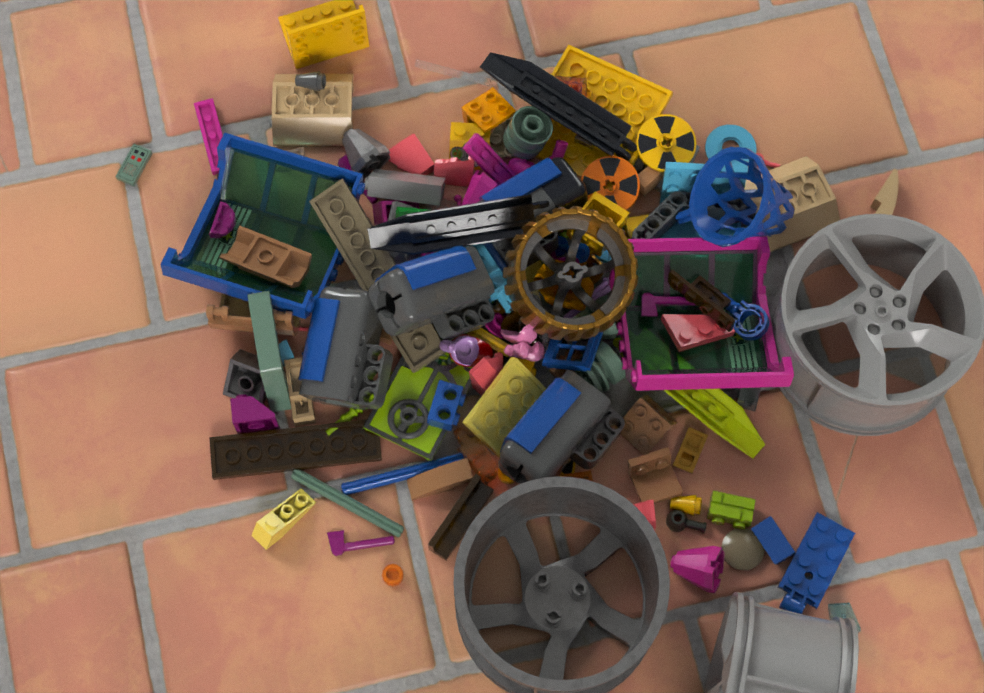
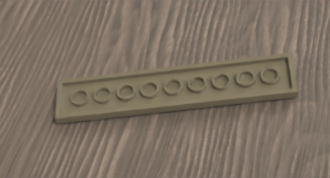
M344 179L339 180L309 201L362 290L368 291L378 277L397 265L389 251L371 249L367 228L373 225ZM433 323L397 336H391L413 373H416L446 353L439 347L442 338L438 335Z

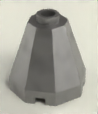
M349 129L345 132L342 141L351 169L363 174V179L368 178L372 170L382 169L390 159V151L387 147L360 129Z

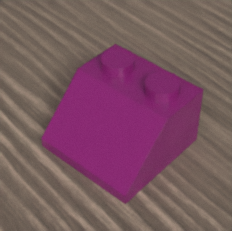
M241 394L230 399L232 423L238 434L280 429L275 413L254 397Z

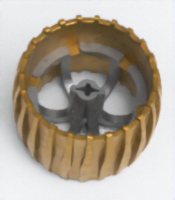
M573 206L570 209L559 207L553 209L552 214L548 212L541 213L536 217L537 223L529 221L522 227L524 235L516 234L511 243L515 250H508L505 257L509 265L508 268L503 269V278L507 279V285L504 286V290L507 296L510 295L512 310L519 313L521 316L520 320L525 325L530 324L533 326L534 332L540 335L547 333L548 337L554 340H561L564 337L566 341H577L580 338L588 339L596 336L599 332L606 331L613 326L614 321H618L624 315L626 307L633 300V290H635L638 284V275H636L638 260L634 256L632 242L629 243L625 236V231L613 223V219L600 215L598 211L593 209L584 210L580 206ZM572 229L574 232L565 262L559 263L542 248L540 241L553 232ZM588 233L598 239L608 250L612 259L606 263L589 268L575 262L582 236ZM531 251L554 272V275L527 283L526 267ZM570 269L573 271L574 276L572 278L571 275L567 276L564 274ZM614 270L615 278L611 294L607 301L600 305L582 288V279ZM558 285L550 314L536 302L531 291ZM570 289L593 312L592 314L580 318L560 317L565 297Z

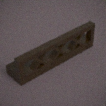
M475 474L428 543L429 550L446 561L494 491V489L481 482L479 475Z

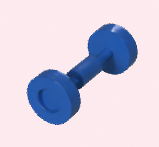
M558 235L559 246L555 253L556 256H562L568 252L569 245L565 237ZM580 242L576 258L579 259V264H582L588 260L590 250L586 244Z

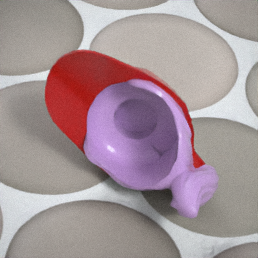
M463 334L452 341L444 339L439 344L440 349L449 353L452 360L460 366L474 367L483 357L489 356L492 358L493 355L492 347L488 343L472 335Z

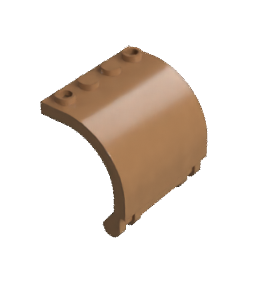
M238 280L232 281L233 283L246 286L258 291H268L267 289L257 287L248 283H244ZM264 281V282H267V283H270V284H273V285H274L273 282ZM276 282L275 286H280L281 283ZM281 284L283 288L305 294V284L295 288ZM222 293L220 307L207 305L206 316L211 329L253 332L248 301ZM280 293L275 294V296L284 299H288L301 304L303 303V300H299ZM273 309L277 334L296 336L302 318L294 316L293 311H286L284 313Z

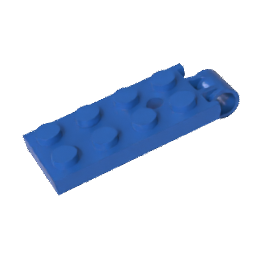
M818 512L815 514L778 585V588L787 592L779 606L780 609L802 614L806 604L811 605L815 609L818 608L855 535L853 531ZM805 573H810L812 575V579H806Z

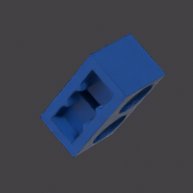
M439 380L427 417V423L430 426L452 431L453 425H458L460 414L457 413L459 406L463 407L466 399V394H463V386ZM453 393L456 398L448 400L445 398V395ZM446 412L450 417L444 420L439 417V414Z

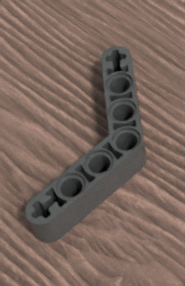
M677 191L671 193L634 229L631 239L661 238L678 221L675 218L676 215L690 208L691 192ZM740 198L727 201L736 211L747 208ZM718 203L707 207L708 216L718 221L725 215V211Z

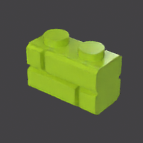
M713 490L710 497L707 519L712 520L711 522L716 525L729 523L733 524L732 527L735 529L744 530L745 527L749 528L752 523L756 499Z

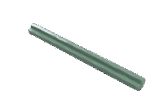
M295 469L292 472L291 478L392 535L396 537L402 535L404 531L402 525L300 469Z

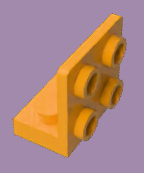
M494 87L461 107L464 123H475L483 133H487L512 117L516 112Z

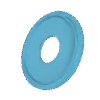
M737 125L717 127L709 134L705 143V152L708 159L720 152L723 143L730 140L735 141L739 147L748 148L754 153L757 150L753 136L746 129ZM737 160L731 161L732 165L747 166Z

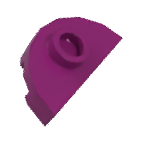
M220 201L209 233L210 238L226 236L233 230L236 224L235 213L227 203Z

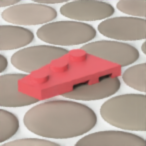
M662 314L661 321L679 352L731 337L735 333L734 328L728 332L726 329L719 327L710 316Z

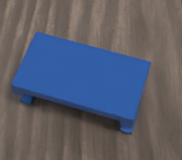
M771 516L751 528L775 565L780 564L795 554L794 549Z

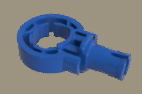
M723 293L731 300V304L726 310L737 319L733 327L736 333L742 339L749 341L757 340L764 336L768 331L770 323L765 310L759 305L748 304L744 300L741 301L743 305L741 306L729 297L727 293ZM760 312L764 316V322L762 320V316L759 314ZM757 315L760 318V322L755 329L749 330L750 334H748V331L743 328V322L747 317Z

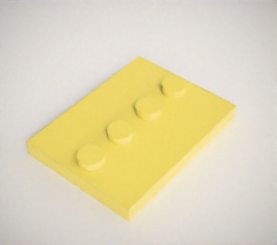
M511 357L462 423L499 458L505 437L546 388L516 357Z

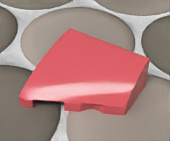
M415 134L408 136L389 149L390 159L388 161L395 164L401 171L420 175H428L434 172V163Z
M470 156L466 161H461L458 157L437 159L434 164V176L446 178L445 185L468 187L474 175L475 161Z

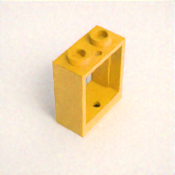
M596 191L582 207L584 210L593 209L598 211L600 215L613 219V223L620 229L627 223L629 216L628 211ZM568 229L566 233L570 240L574 232L572 229ZM586 233L582 236L580 242L589 247L590 253L601 257L606 250L604 245Z

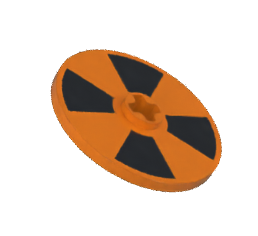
M604 156L596 159L588 165L581 177L587 188L588 200L596 191L626 211L634 205L640 192V178L636 169L627 160L618 156ZM609 181L612 184L615 183V185L612 186V191H610L609 189H605V187L608 186L607 182Z

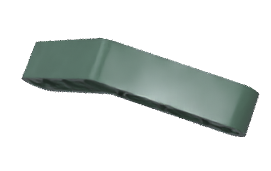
M270 291L248 294L259 369L270 410L272 412L290 410L291 402L288 384L280 355Z

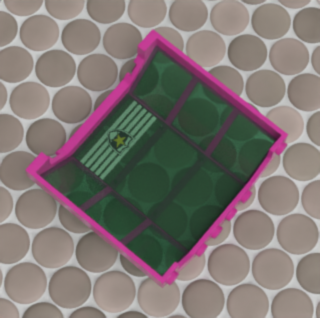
M767 236L746 238L738 244L727 247H720L703 238L628 239L629 243L632 242L634 246V256L638 260L636 271L638 284L635 290H633L634 297L631 304L626 307V312L619 319L616 327L618 330L617 335L621 336L619 352H623V357H621L622 370H626V379L636 391L790 387L794 377L791 357H782L779 363L766 297V286H763L764 273H766L767 262L770 256ZM671 270L677 272L690 284L701 276L720 292L727 293L729 297L741 306H743L741 301L744 300L748 304H756L762 307L769 317V328L765 335L757 340L749 341L742 339L735 331L731 337L679 352L662 323L661 316L662 314L704 315L700 308L696 305L656 304L657 317L641 316V297L644 293H651L653 296L684 297L678 290L672 289L667 282ZM760 312L759 314L762 316V320L764 322V316ZM757 315L749 316L743 322V328L748 331V334H750L749 330L755 329L760 322V318Z

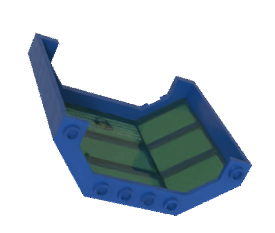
M224 133L217 147V168H220L218 180H214L212 190L182 252L177 254V249L168 247L160 264L162 274L248 301V294L270 291L274 310L284 313L286 311H293L294 316L306 319L312 314L315 299L320 297L321 291L326 287H330L332 281H336L338 275L337 268L344 262L343 256L309 201L339 180L344 179L359 202L360 195L363 194L365 189L363 174ZM220 201L227 203L235 213L236 224L233 230L226 236L210 238L209 233ZM239 226L311 253L312 259L309 271L300 286L291 288L241 270L238 266L221 260L220 255L228 253L236 241Z

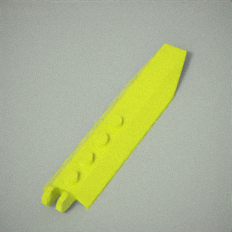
M646 328L638 337L628 331L632 365L634 367L636 360H640L642 372L672 371L667 345ZM620 338L613 340V344L618 350ZM677 354L679 371L696 370ZM721 389L664 390L717 435L752 459L765 446L764 441L742 406Z

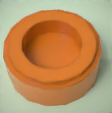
M389 564L382 571L383 581L389 586H398L403 581V570L397 564Z

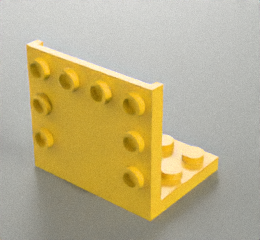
M333 0L278 17L295 69L369 47L364 7L359 5L357 10L353 0Z

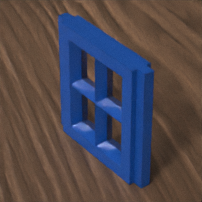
M599 332L596 336L589 338L587 346L576 345L577 341H573L572 345L561 344L562 339H550L542 366L555 369L590 371L603 332ZM559 349L570 350L566 360L556 359ZM574 350L585 351L581 362L570 361Z

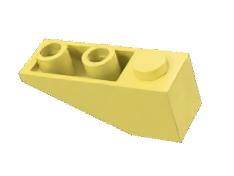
M300 488L257 521L251 536L267 550L280 540L316 502Z

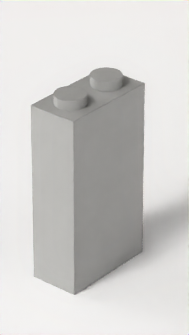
M374 169L368 175V178L365 179V190H368L367 196L439 206L444 198L446 178Z

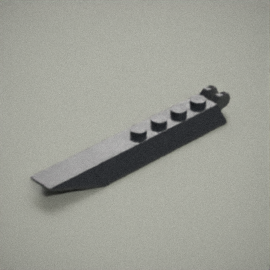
M490 52L480 65L482 70L507 90L611 157L616 153L618 157L628 161L631 158V154L625 149L631 152L637 150L636 143L626 137L632 128L631 125L534 63Z
M528 194L405 214L367 228L371 249L415 255L445 250L459 245L465 247L514 239L516 234L524 235L522 227L529 221L537 222L536 217L538 215L534 216L535 209H543L550 205L547 200L532 203V196Z

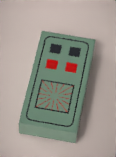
M133 144L115 176L116 179L135 187L153 154L152 151Z

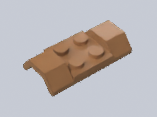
M239 226L236 241L228 253L220 255V259L273 283L278 282L295 288L300 286L308 273L312 254Z

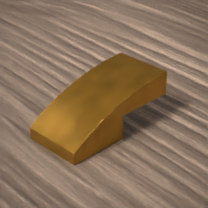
M689 427L673 466L693 473L708 435Z

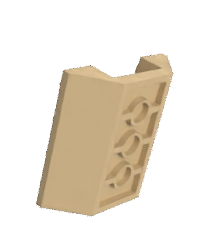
M275 74L272 89L271 117L273 146H344L342 139L345 132L353 129L352 93H354V74H325L326 86L324 90L320 89V91L296 86L295 77L297 74Z
M803 157L769 170L772 177L792 194L793 198L789 199V202L794 208L793 218L783 221L787 228L781 234L767 237L770 252L812 237L821 229L840 220L836 197L817 163L808 157ZM746 180L745 190L758 189L756 184ZM762 197L751 198L757 206L756 213H753L754 216L760 208ZM783 204L779 206L781 214L787 212ZM770 213L765 216L763 223L770 218Z

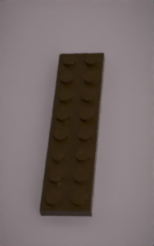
M365 419L209 437L212 479L219 480L288 472L295 469L305 470L382 461L380 436L363 428L367 421ZM330 428H338L330 435L325 432Z

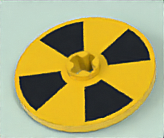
M670 114L656 115L648 119L640 127L636 137L637 153L648 167L655 171L664 172L666 162L689 163L692 160L696 151V136L691 126L682 118ZM664 139L666 142L670 141L669 147L662 145Z

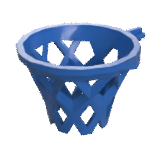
M728 147L708 159L697 174L690 195V208L679 212L675 218L680 225L692 221L694 228L704 240L720 247H727L738 244L750 237H771L774 234H781L787 228L783 221L793 218L794 208L789 202V199H792L793 196L789 190L772 177L762 157L748 148ZM737 160L749 166L748 173H735L731 161ZM725 165L726 172L719 173ZM715 178H728L731 190L718 195L711 184ZM739 179L751 181L756 184L758 189L745 190ZM762 197L760 208L752 220L747 216L756 213L757 206L751 198ZM740 198L748 208L736 211L727 201ZM718 203L725 211V215L718 221L708 216L707 207ZM783 204L787 212L781 214L779 206ZM770 213V218L763 223L765 216ZM740 221L748 227L734 228L730 225ZM723 228L735 231L734 236H724L718 232Z

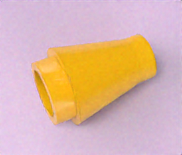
M688 495L671 498L670 509L680 510L693 516L701 513L702 497Z

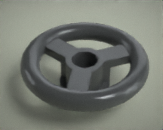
M400 400L391 407L388 413L389 428L400 438H417L429 426V423H427L429 412L417 400ZM406 405L419 408L423 416H417L416 410L412 407H406ZM400 408L401 424L397 428L394 423V415ZM410 415L412 419L406 420L405 417ZM422 423V426L417 431L412 433L404 432L408 425Z

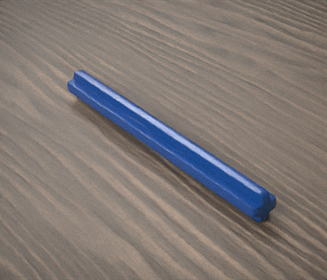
M462 453L346 482L341 484L342 492L350 495L404 481L428 470L464 459Z

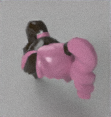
M495 301L494 304L490 303L495 313L506 315L500 325L501 334L505 340L513 343V345H507L504 348V353L510 357L535 362L543 359L545 348L538 341L537 333L533 331L534 327L530 324L525 325L520 320L521 316L517 311L515 312L510 309L511 312L507 314L499 301Z

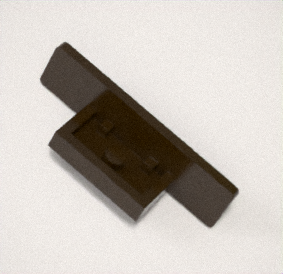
M674 270L669 272L667 282L672 289L678 290L683 294L688 302L694 303L699 307L701 312L715 320L719 327L726 329L728 332L733 330L735 319L724 311L731 304V300L701 276L690 284Z

